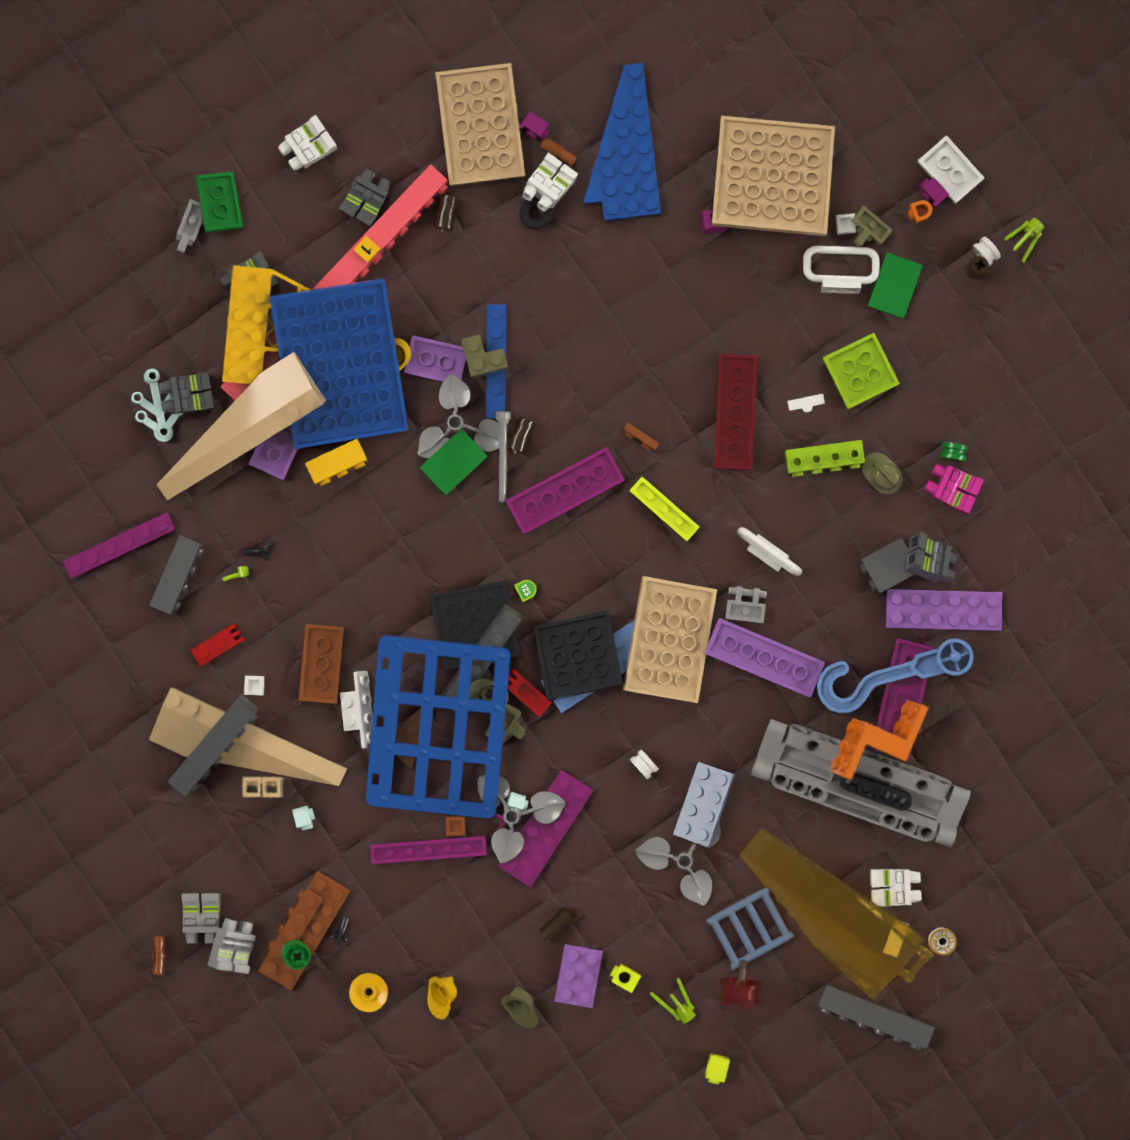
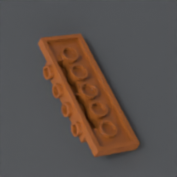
M317 871L305 891L302 889L296 899L299 901L297 906H292L286 916L289 917L287 923H282L276 932L279 934L276 941L272 939L268 945L267 950H269V953L259 972L292 991L305 967L300 970L289 968L282 960V947L290 940H300L308 947L312 957L351 890ZM293 953L294 958H296L299 955V953Z

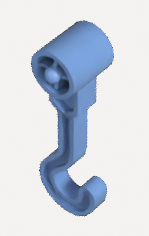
M949 639L943 642L937 649L916 654L911 662L866 675L858 684L853 695L844 699L837 697L832 688L835 679L846 675L849 671L848 664L839 661L826 667L820 674L817 683L818 695L822 703L830 710L838 713L852 712L865 702L873 688L878 685L915 675L924 679L942 673L954 676L967 672L973 662V651L965 641Z

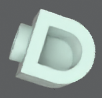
M510 792L507 806L509 809L516 808L522 812L527 809L528 801L525 800L526 796Z
M307 805L292 809L297 828H302V831L313 828L312 820L315 819L312 808L309 809Z

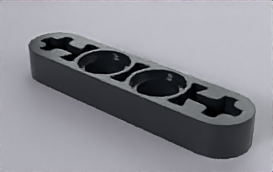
M855 772L852 782L846 784L847 778L840 777V786L846 791L903 811L911 807L912 796L907 791ZM866 783L870 784L872 790L864 791L861 786ZM882 790H887L891 795L888 798H883L879 793ZM906 798V801L903 804L900 803V800Z

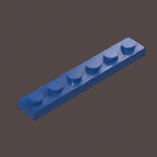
M487 304V352L503 348L506 356V304ZM506 370L486 375V419H496V411H505Z

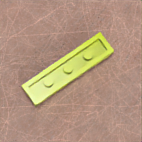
M641 477L631 488L630 492L685 541H688L698 530L699 526L645 478Z

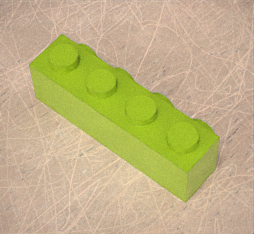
M862 440L785 450L787 474H792V477L804 476V472L811 471V474L823 473L824 469H830V472L841 471L842 467L849 466V469L861 468L860 464L865 463Z

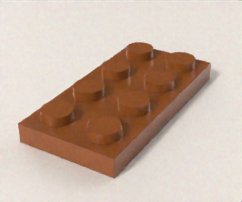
M305 625L299 701L338 703L344 627Z

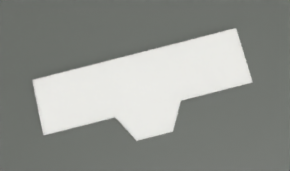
M819 394L788 401L789 411L802 408L804 412H809L813 406L825 403L824 396Z

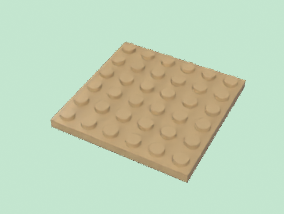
M721 116L712 226L826 236L835 126Z

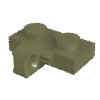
M862 206L851 220L858 227L856 232L859 234L853 240V243L858 247L862 246L866 240L870 242L872 239L878 245H881L892 232V229L866 206Z
M507 703L504 720L505 738L506 736L511 737L514 735L522 739L526 729L519 725L518 718L521 716V711ZM490 725L488 726V728H487L486 731H485V735H486L487 737H489V727H490Z

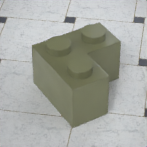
M480 334L461 339L472 379L509 369L503 348L485 353Z

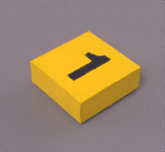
M365 236L353 250L369 263L381 248Z

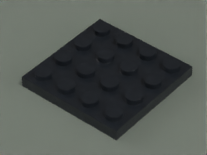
M505 580L430 595L439 641L477 644L503 606L506 604L510 607ZM515 630L503 646L510 651V658L520 656ZM442 656L444 670L460 668L461 658Z
M608 610L533 626L548 701L623 686Z

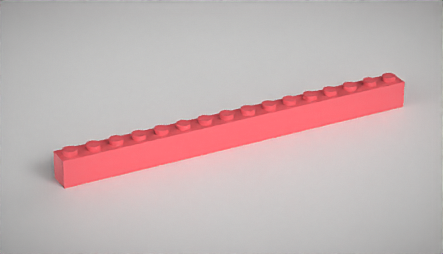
M430 164L313 289L355 283L359 277L363 278L369 272V266L372 263H378L383 257L381 254L386 249L390 250L396 243L394 240L399 235L402 237L409 228L407 226L412 221L415 223L422 214L420 212L424 208L428 209L432 206L437 194L442 195L446 191L448 180ZM365 236L381 248L369 263L353 250ZM275 330L267 337L273 345L277 342ZM265 339V346H271ZM266 351L264 353L262 372L280 361L279 352ZM224 382L221 388L236 400L250 384Z

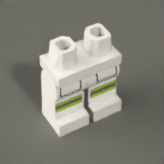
M315 115L300 128L285 136V141L278 148L283 156L292 151L296 156L289 160L288 163L293 171H296L302 167L306 169L335 151L337 146Z
M549 152L529 178L522 195L528 201H531L534 196L540 200L537 206L543 212L556 205L578 176V173L564 164L561 167L562 162Z
M870 869L871 887L890 886V888L871 889V906L911 905V902L921 901V890H911L910 883H921L920 872L910 871L909 869Z

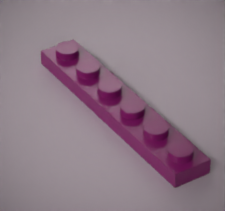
M166 512L68 558L63 563L70 578L73 579L176 529L169 514Z
M486 836L370 845L371 864L487 855Z

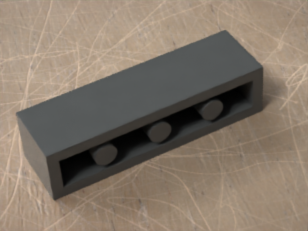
M179 535L149 606L170 615L178 612L181 606V602H179L182 594H186L189 587L187 581L189 577H193L197 567L194 566L196 560H200L203 555V544Z

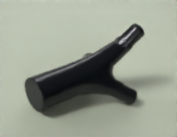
M271 541L269 544L261 547L244 548V555H258L268 560L269 557L264 552H267L268 548L274 545V542Z
M343 917L338 930L330 936L331 940L336 938L335 946L339 945L342 938L344 942H348L346 929L350 919Z

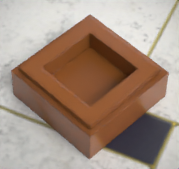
M465 816L445 817L446 836L466 835Z

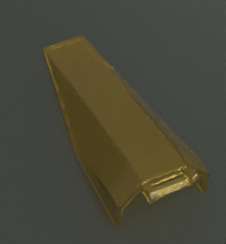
M760 828L741 852V858L755 875L760 878L766 888L769 887L774 893L775 899L778 903L781 902L787 909V914L797 921L800 925L799 928L810 942L872 1000L897 974L906 982L911 983L922 966L933 958V952L922 946L925 939L913 928L765 829ZM917 952L921 957L910 970H906L904 968L905 965Z

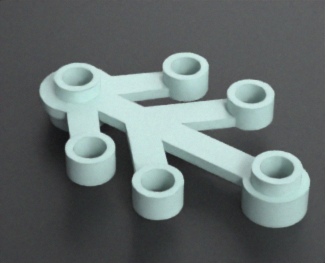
M148 369L144 374V381L150 385L153 404L144 399L140 392L133 393L131 401L154 414L157 423L149 419L146 412L142 410L135 414V420L154 430V436L158 441L167 442L173 436V424L183 413L174 415L172 413L165 422V412L162 411L157 383L160 379V374L156 369ZM154 373L156 378L150 379L149 374ZM170 393L167 395L165 400H171ZM134 395H139L141 400L135 401ZM138 414H143L144 419H138ZM165 429L167 435H162L160 430Z

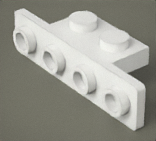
M367 671L354 672L355 691L340 693L344 731L360 729L361 747L370 748L373 718L372 699L369 689L370 680Z

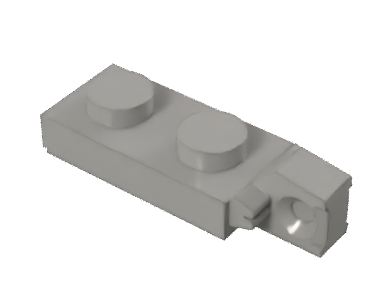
M192 199L188 202L176 233L175 240L179 241L176 251L184 253L186 246H192L193 242H195L203 221L200 203Z

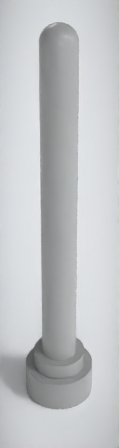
M496 411V420L499 423V502L505 503L507 492V424L511 420V412Z

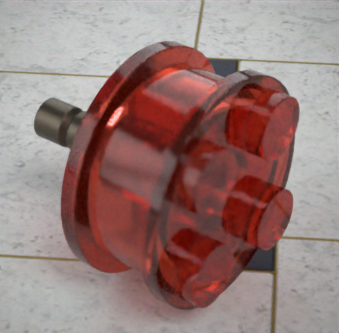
M739 960L738 977H724L720 979L722 994L718 996V999L721 1001V1005L732 1006L733 1004L739 1005L738 1007L741 1009H750V1006H757L761 1003L758 995L759 989L762 988V982L745 978L746 960Z

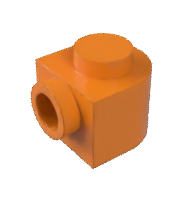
M920 200L910 204V210H907L910 221L914 220L915 224H918L930 217L932 206L928 201Z

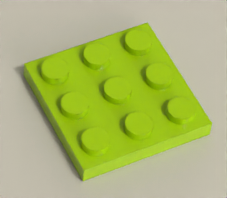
M875 333L822 358L847 410L900 384Z

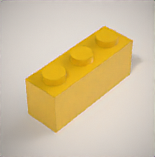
M355 439L305 464L315 485L320 484V486H324L330 483V479L335 476L341 478L347 475L348 470L352 468L358 470L366 466L365 462L368 459L359 440Z

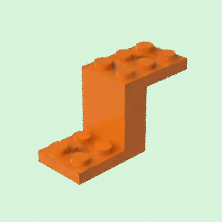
M907 700L901 708V716L894 725L893 734L853 718L847 725L846 736L839 744V752L832 761L830 772L851 780L866 745L906 761L929 707Z

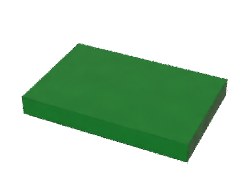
M233 171L196 175L195 181L205 233L242 229L243 223Z
M887 252L867 307L904 319L923 265Z
M461 429L420 466V469L447 495L488 456Z

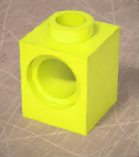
M620 963L619 967L615 965L610 974L612 976L611 982L630 993L633 992L641 978V974ZM622 972L629 973L630 979L627 982L619 980V975Z
M710 1053L705 1072V1078H708V1082L714 1084L725 1082L730 1062L729 1057Z

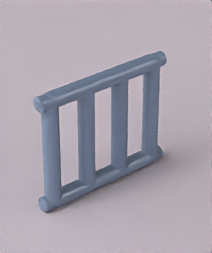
M768 887L755 892L706 919L707 924L712 926L729 957L732 970L739 968V960H746L748 963L794 938V934L788 931L769 895L770 890ZM761 898L782 936L771 940L752 904ZM744 907L765 945L756 950L735 913ZM727 916L748 952L747 955L739 959L718 922Z

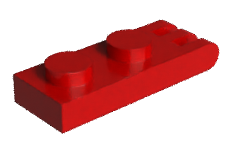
M236 624L229 626L191 649L200 667L245 640L244 637L236 640L235 637L241 634L240 630L234 633L231 632V630L237 627Z
M513 668L511 672L516 677L513 679L509 675L508 679L511 683L507 689L540 717L552 702L548 701L541 692Z

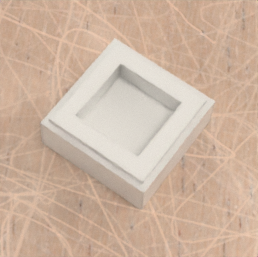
M855 214L835 216L837 235L857 233L856 225L851 221Z
M245 676L244 695L264 696L265 676Z

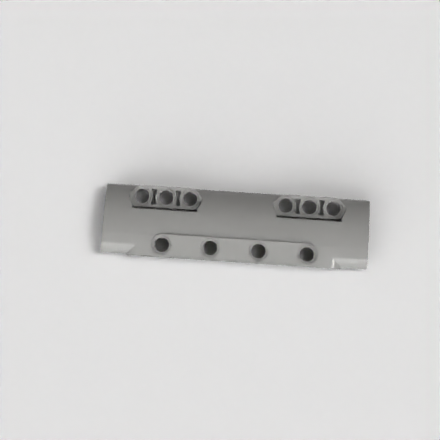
M770 719L751 776L769 781L780 790L925 842L933 840L944 846L952 847L957 834V826L970 797V790L953 785L950 780L864 749L855 773L909 792L912 796V804L909 810L934 818L936 821L908 810L903 811L842 789L840 786L841 776L830 772L832 761L838 755L839 744L842 740L797 724L787 725ZM810 741H815V742H817L818 744H817V745H811V744H809V742H810ZM778 763H781V764L790 766V767H792V768H795V769L804 771V772H806V773L815 775V776H817V777L826 779L827 781L822 780V779H819V778H816V777L811 776V775H808V774H805V773H803V772L794 770V769H792V768H789V767L780 765V764H778ZM888 767L890 771L885 772L882 768ZM783 775L785 779H779L776 776ZM852 779L846 780V784L852 782ZM923 780V781H926L927 783L924 784V785H921V784L918 783V781ZM795 782H802L804 785L797 786ZM866 783L861 786L864 791L872 790L870 784ZM819 788V789H821L822 791H821V792H815V791H813V789ZM882 790L879 793L883 798H888L891 795L887 790ZM906 798L900 800V803L903 804L906 801ZM886 815H893L894 818L889 819ZM905 821H910V822H912L913 824H911V825H906V824H904V822H905ZM929 828L930 831L925 832L922 829Z

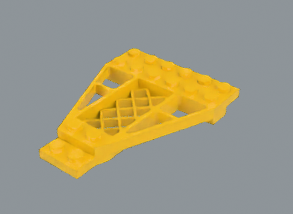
M233 265L222 374L223 382L251 384L262 373L264 353L266 351L278 352L277 342L273 345L267 338L275 330L274 324L268 318L272 315V311L268 313V308H271L269 296L272 275H276L297 286V292L301 291V289L305 291L310 289L269 268ZM268 320L273 328L266 333ZM265 339L271 346H265Z

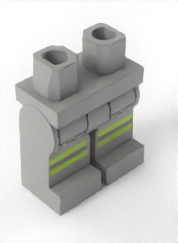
M183 893V933H185L186 942L198 943V933H205V943H214L215 936L217 935L216 929L220 927L221 893Z
M225 918L222 928L217 927L216 929L217 935L214 939L208 965L218 970L249 974L250 966H248V960L253 948V941L256 938L255 935L251 934L253 924L241 921L239 930H235L237 921Z

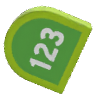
M523 580L514 585L522 602L533 598L536 594V585L530 580Z

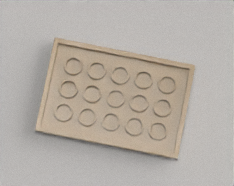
M511 63L436 72L449 185L457 186L525 177Z
M642 576L623 690L698 703L706 659L704 652L709 641L717 589Z

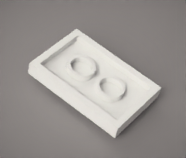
M947 135L917 161L931 178L934 177L943 186L954 204L984 179L982 174Z

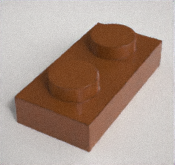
M627 422L623 428V431L626 432L624 435L632 441L635 439L640 441V446L650 452L652 449L655 451L659 446L657 441Z

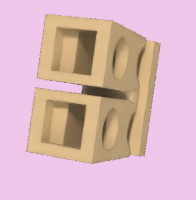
M243 777V797H283V777Z

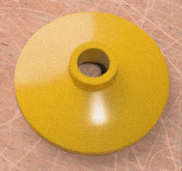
M361 974L354 979L350 986V1000L361 1011H376L387 1000V985L376 974ZM366 989H372L373 994L367 995Z

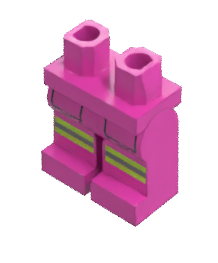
M936 464L932 474L940 477L937 484L929 480L924 490L932 495L931 498L964 514H969L976 499L974 496L978 495L984 480L950 465Z

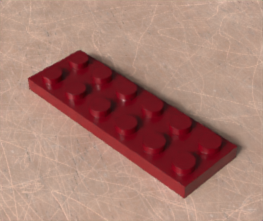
M719 354L714 469L752 470L758 355Z

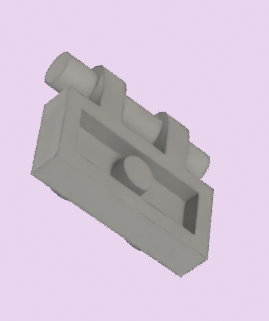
M743 586L729 587L728 594L735 595V600H727L725 619L764 623L766 604H760L758 601L759 598L766 599L767 591H762L760 588L746 589ZM742 596L753 597L752 602H743L741 598Z

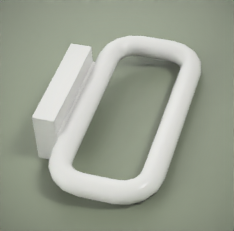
M812 246L804 253V275L812 282L822 283L821 293L859 294L861 284H870L879 276V256L872 248ZM815 253L868 255L872 259V273L870 276L815 275L811 272V256Z
M743 527L738 529V535L750 544L747 550L778 572L783 567L795 576L802 574L801 568L790 561L786 553L758 534L756 536Z

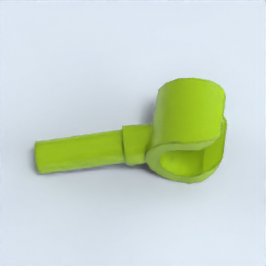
M248 566L237 567L238 573L223 577V581L247 577L249 574Z

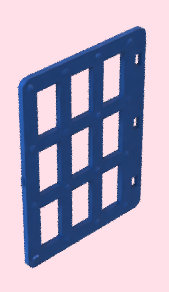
M391 635L381 637L378 647L366 801L369 805L479 818H492L495 815L502 741L505 738L504 720L510 666V651L507 648ZM403 652L426 654L423 693L400 691ZM438 655L461 658L457 697L435 695ZM383 657L389 658L388 668H382ZM473 659L495 661L492 701L469 698ZM399 703L421 706L418 745L396 742ZM433 707L456 709L453 748L430 746ZM468 711L491 713L487 752L464 750ZM378 715L384 716L383 726H377ZM394 755L417 757L414 795L391 793ZM429 758L451 761L448 799L426 797ZM463 762L486 764L483 803L460 801ZM373 773L379 774V784H372Z

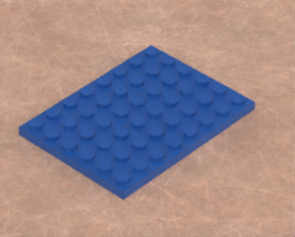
M384 278L269 296L280 360L295 352L326 399L321 406L291 424L295 449L409 430Z

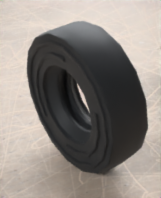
M535 196L531 201L526 199L522 201L519 208V216L526 227L541 229L550 223L553 217V208L550 207L539 219L531 218L529 215L530 207L537 205L540 201Z

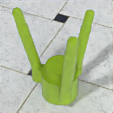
M1032 218L1030 222L1026 220L1022 226L1004 238L1007 241L1025 229L1024 232L1026 234L1013 248V251H1016L1028 237H1034L1022 258L1023 263L1026 261L1037 240L1042 235L1041 231L1044 229V225L1036 218Z
M677 978V982L686 1004L681 1005L675 996L670 994L671 999L678 1007L676 1009L677 1013L653 992H650V996L668 1010L677 1021L681 1020L683 1024H686L695 1017L696 1014L693 1012L695 1008L691 1004L680 978Z

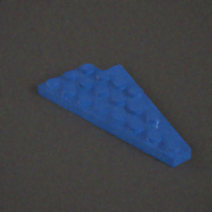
M643 63L624 65L584 199V205L602 202L604 221L661 214Z

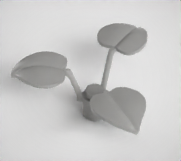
M450 374L444 380L439 391V401L443 408L451 409L454 407L453 415L447 420L448 428L444 434L438 427H429L422 432L418 448V455L421 457L430 458L449 440L446 436L451 430L458 431L463 427L477 432L474 441L483 451H494L499 448V423L491 419H485L480 422L479 429L464 424V419L457 415V406L464 407L467 405L471 392L469 387L453 374Z
M481 775L478 778V791L482 801L485 775ZM499 776L497 806L500 802L503 803L504 810L506 811L504 813V820L510 827V830L506 828L497 830L491 839L492 848L500 863L512 860L523 848V835L520 832H513V824L519 822L522 815L534 812L535 819L540 823L548 824L555 821L565 806V801L560 796L552 792H539L531 798L533 808L522 812L516 808L509 809L504 798L510 793V785L505 778Z
M718 823L711 846L716 844L720 838V823ZM660 837L650 838L636 849L638 858L652 869L666 868L668 858L677 861L680 868L687 869L691 874L684 876L681 880L680 889L683 895L702 906L708 902L712 891L710 875L704 870H698L694 873L690 868L693 862L691 854L697 843L693 842L688 852H681L678 857L669 854V843Z

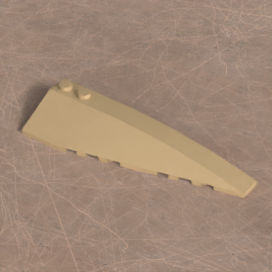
M291 353L264 370L157 483V486L167 500L238 458L326 401L296 353Z
M170 688L149 740L188 757L225 714V711L176 688ZM248 723L244 727L246 729L244 734L239 739L235 737L232 741L234 743L233 747L228 752H222L221 756L223 758L219 762L335 786L340 785L347 768Z

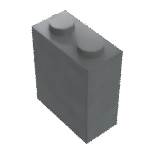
M899 538L860 560L861 564L859 567L864 575L867 574L871 580L868 583L873 592L877 591L879 594L914 575L905 570L909 553L903 538Z

